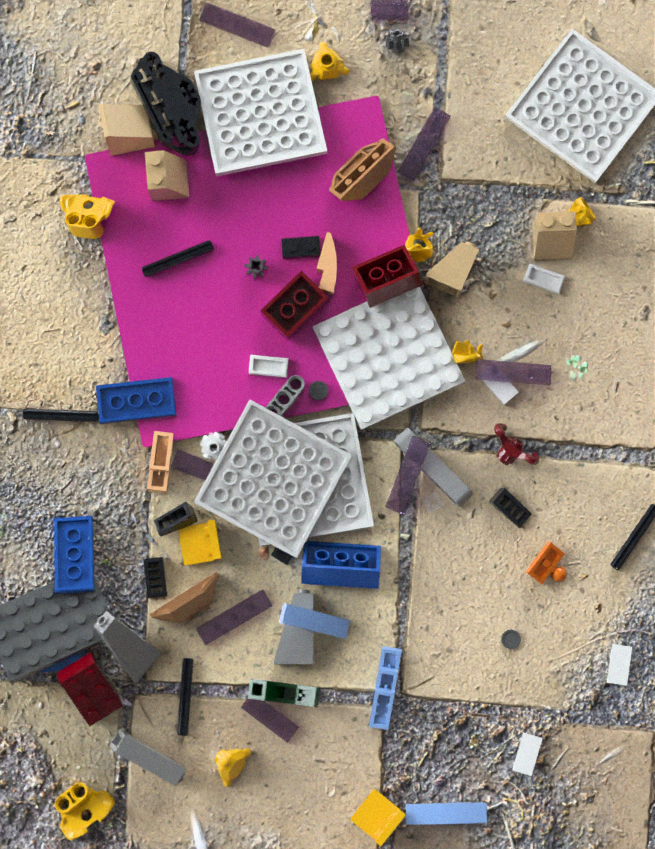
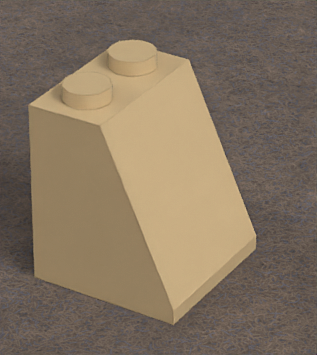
M99 104L104 135L111 156L155 147L154 139H157L154 128H151V122L142 105Z
M166 151L145 152L147 186L151 200L189 198L186 160Z
M576 211L536 214L532 222L534 260L572 259L577 231Z
M461 242L427 272L424 284L459 298L479 249L471 242Z

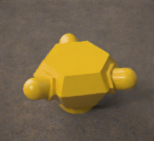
M321 42L319 45L320 49L315 53L310 66L311 81L337 78L341 74L347 76L350 71L344 66V61L333 49L328 47L327 43Z
M249 748L243 750L230 749L227 751L222 749L216 755L214 761L217 763V769L225 787H229L232 779L238 777L245 766L246 758L251 755Z

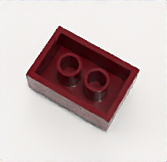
M405 245L352 267L355 280L370 308L422 286L420 273Z
M301 270L260 311L261 315L289 341L328 302L329 297Z
M91 652L57 672L61 686L89 727L123 707L118 692Z

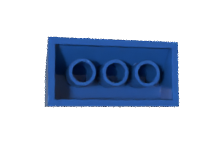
M306 541L303 548L301 584L379 589L381 546Z

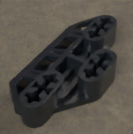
M147 52L144 57L140 58L136 69L134 68L130 81L161 144L184 156L193 155L198 151L200 137L195 127L201 98L189 78L165 66L157 53ZM140 69L143 70V73L147 79V81L143 83L141 81L143 79V75L140 72ZM151 91L154 92L157 100L159 101V103L155 105L152 104V102H154L155 99ZM163 113L165 114L168 122L170 123V126H163V124L166 123L162 116ZM173 136L176 137L180 147L172 144Z

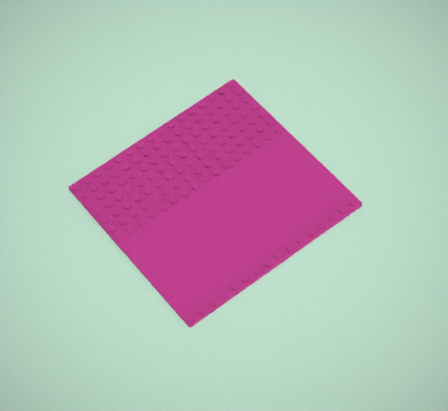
M378 96L317 107L327 154L216 176L206 130L197 132L200 137L198 151L189 156H184L161 144L160 140H154L155 147L111 156L109 150L85 156L92 197H105L115 201L109 217L101 222L104 228L101 241L129 381L173 378L177 416L137 420L144 447L152 446L154 431L174 433L173 442L208 435L210 432L232 430L249 400L266 407L287 380L294 375L303 378L305 383L304 391L283 418L349 405L312 327L365 303L366 300L355 280L352 267L405 245L407 238L410 236L394 162H392L390 173L363 199L341 201L329 191L334 173L360 148L378 142L380 139H385L389 142ZM174 136L173 140L171 141L172 144L177 147H180L176 137ZM166 151L186 160L189 198L151 200L147 186L145 152ZM329 232L334 242L337 258L334 295L326 294L329 297L328 302L287 341L261 315L260 310L301 270L318 287L323 274L317 272L320 256L283 259L281 239L319 236L321 254L326 234ZM210 240L213 244V251L151 276L145 277L142 272L143 266ZM258 255L261 261L266 259V263L263 266L268 267V271H263L264 278L257 276L256 280H254L252 274L246 275L249 269L245 268L244 264H249L248 257L255 259ZM254 264L253 270L257 269L258 271L260 270V267ZM250 355L289 358L287 378L249 375ZM297 381L290 385L294 390L301 388V384ZM315 381H322L328 387V394L322 400H315L309 394V387ZM282 396L278 401L285 405L289 402V398Z

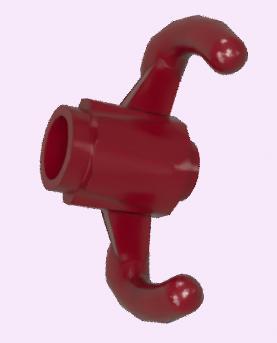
M497 423L494 426V432L500 437L502 447L497 451L496 457L504 465L508 466L516 459L526 460L531 465L539 463L540 457L537 452H533L531 455L524 453L523 443L519 439L507 438L505 434L507 426L505 424Z

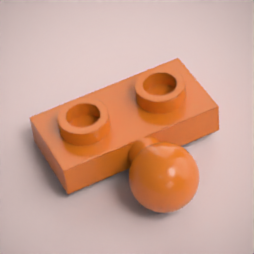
M548 541L526 570V573L540 584L544 583L550 573L553 580L562 582L565 580L567 572L563 567H556V565L565 553Z

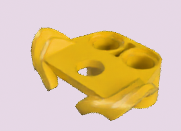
M68 194L60 197L61 208L66 213L65 223L73 236L97 239L103 235L104 228L101 222L109 217L115 201L105 197H89L86 194ZM87 203H94L90 209L84 208Z
M76 783L61 794L55 801V808L61 813L60 828L68 840L76 839L88 832L87 828L95 821L101 822L115 804L112 795L106 791L96 792L83 783ZM81 788H84L85 794L83 797L79 798L78 791ZM66 800H68L69 807L68 809L63 810L62 805ZM85 810L92 812V817L89 821L82 819V813Z

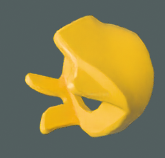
M582 197L576 199L568 211H576V226L589 225L596 220L593 211Z
M418 228L415 234L407 238L405 246L413 261L423 262L432 257L433 247L428 238L434 235L433 232L423 235L422 229ZM417 239L425 243L426 247H422L420 244L414 245L413 242Z
M466 340L464 343L456 341L452 352L455 363L465 364L482 360L483 344L477 347V352L475 353L474 347L470 345L469 340Z

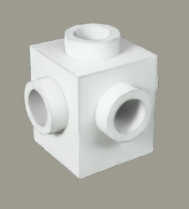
M216 431L214 434L210 432L208 436L204 435L200 446H202L201 452L204 453L203 456L210 460L217 459L227 442L224 439L225 436ZM211 444H216L217 447L213 448Z

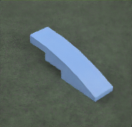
M284 603L279 623L346 639L350 620Z
M382 646L369 727L389 729L402 649Z
M487 802L406 804V825L487 823Z

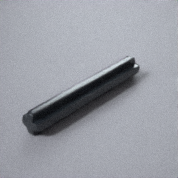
M210 240L143 266L142 272L145 277L151 276L213 251V244Z
M23 409V418L28 420L97 422L99 420L98 411Z
M655 504L649 506L610 565L615 570H620L654 520Z
M183 658L177 730L179 736L188 735L193 673L192 658Z

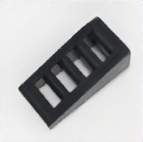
M500 488L489 500L492 506L518 528L532 515L505 488ZM503 496H505L503 501L499 504L498 502L502 499ZM509 500H510V501H511L510 505L505 509L504 506H505V505L509 502ZM517 506L518 508L511 515V510ZM521 511L524 512L518 520L515 519Z
M187 502L182 503L154 520L160 537L198 522L193 507Z
M163 557L143 559L148 598L167 596ZM159 564V567L149 568V565ZM160 571V575L150 576L151 572ZM161 579L162 583L151 584L150 580ZM162 587L163 591L152 592L151 588Z

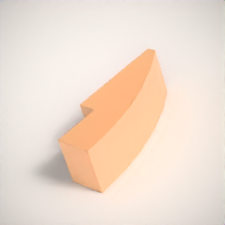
M327 232L318 261L317 272L323 274L319 288L325 294L333 296L336 286L337 258L331 233Z
M154 431L147 486L148 492L164 494L168 492L174 433Z

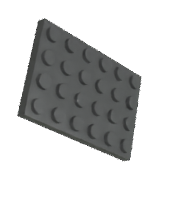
M95 577V592L55 594L54 581L0 605V660L11 684L104 642L94 625L106 611L109 613L110 611Z

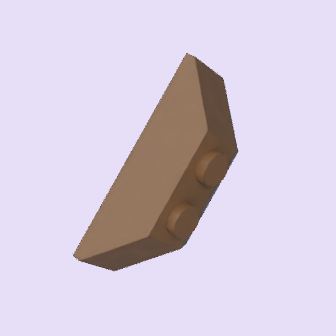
M380 139L378 142L360 148L334 173L329 189L330 193L341 201L363 199L390 173L396 151L395 146L385 139Z
M215 572L150 613V616L178 624L182 622L184 625L194 619L193 615L198 612L203 614L210 609L209 605L213 603L219 576Z

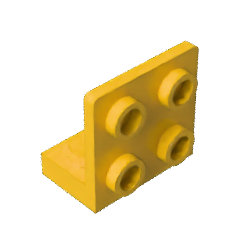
M215 520L187 526L178 530L185 566L222 560Z
M373 789L350 819L372 837L377 844L382 846L406 814L380 792Z

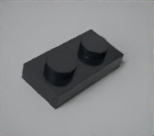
M319 236L281 239L283 259L320 256Z

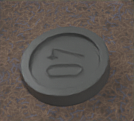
M315 381L309 387V394L315 400H322L328 394V387L322 381Z
M510 629L502 634L501 642L504 647L514 649L519 646L521 637L517 631Z

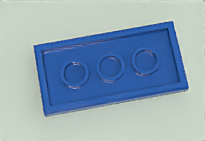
M172 377L96 385L100 424L177 416Z
M93 516L54 518L55 594L95 592Z

